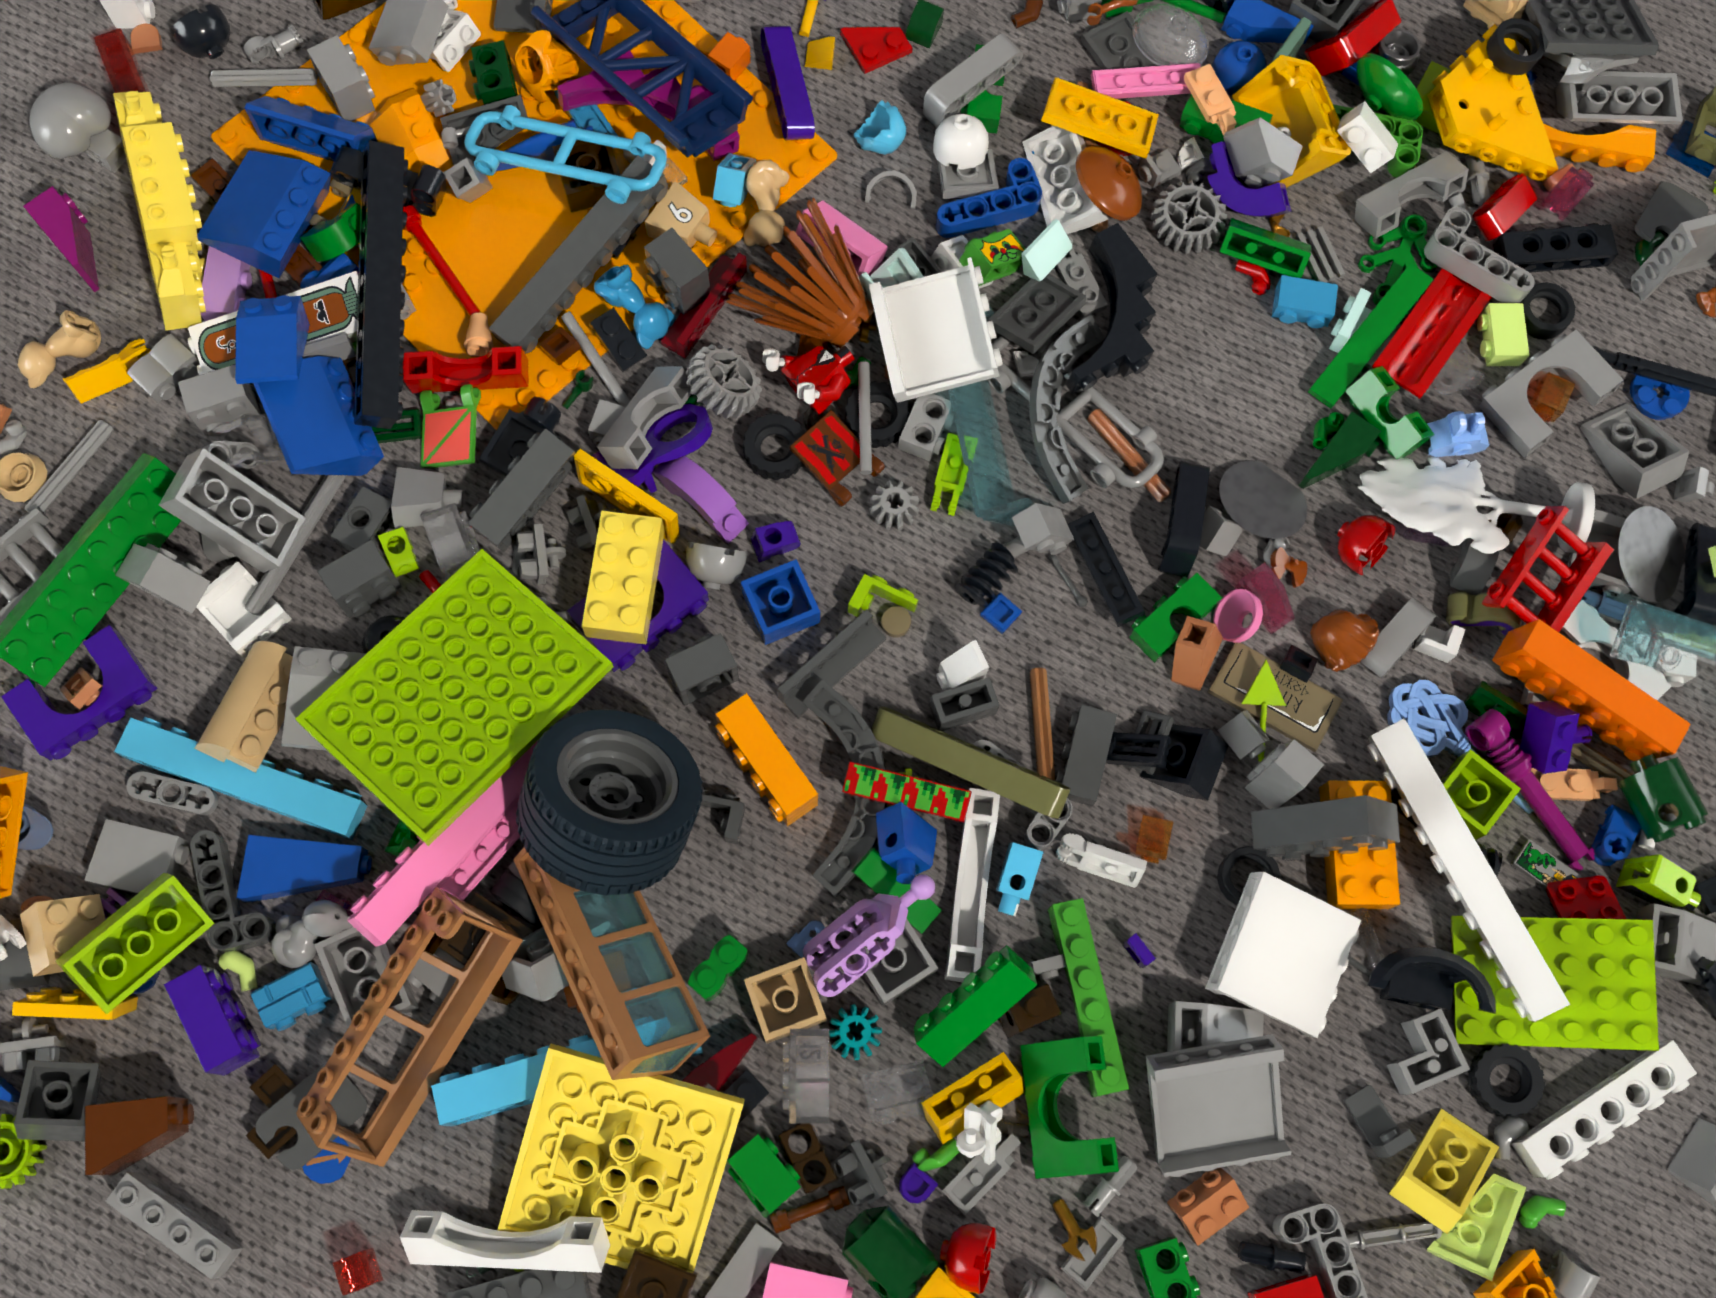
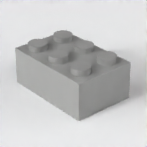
M354 927L314 944L347 1028L351 1025L354 1014L360 1010L367 999L372 985L378 981L385 970L390 956L396 952L391 938L384 945L375 947ZM407 979L390 1007L405 1015L419 1009ZM384 1015L376 1028L393 1021V1019Z

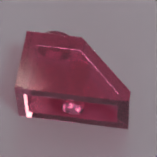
M1266 562L1244 576L1234 588L1246 589L1259 598L1263 608L1261 623L1271 635L1295 618L1284 585Z

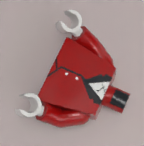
M817 346L806 354L800 356L782 355L781 358L778 350L765 349L762 361L766 364V368L769 371H776L780 366L781 372L790 387L797 393V398L803 399L818 414H821L833 401L839 400L843 391L849 386L851 380L844 368L855 360L853 354L846 346L840 348L833 355L822 346Z

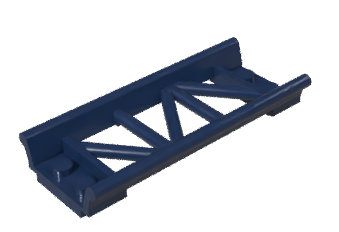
M580 0L553 17L548 15L539 6H535L532 9L531 14L540 22L541 28L549 31L556 41L569 47L660 128L664 132V137L687 158L691 155L697 157L738 130V124L745 120L747 107L752 102L753 96L642 0ZM615 14H622L640 30L600 54L608 19ZM594 28L588 50L576 38ZM646 40L648 42L653 41L669 55L617 59ZM667 68L634 90L614 73L616 71ZM683 73L674 120L669 122L643 97ZM695 78L713 95L688 110Z

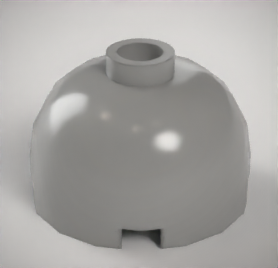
M688 542L686 552V564L690 572L696 579L703 581V587L720 590L721 584H731L738 580L743 573L747 558V552L693 542Z

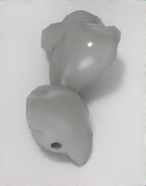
M325 899L312 902L305 908L303 916H281L277 920L276 934L272 940L271 949L274 957L279 964L285 967L300 968L314 958L316 954L314 944L318 942L319 936H334L343 930L353 927L347 921L350 916H348L346 910L341 905Z

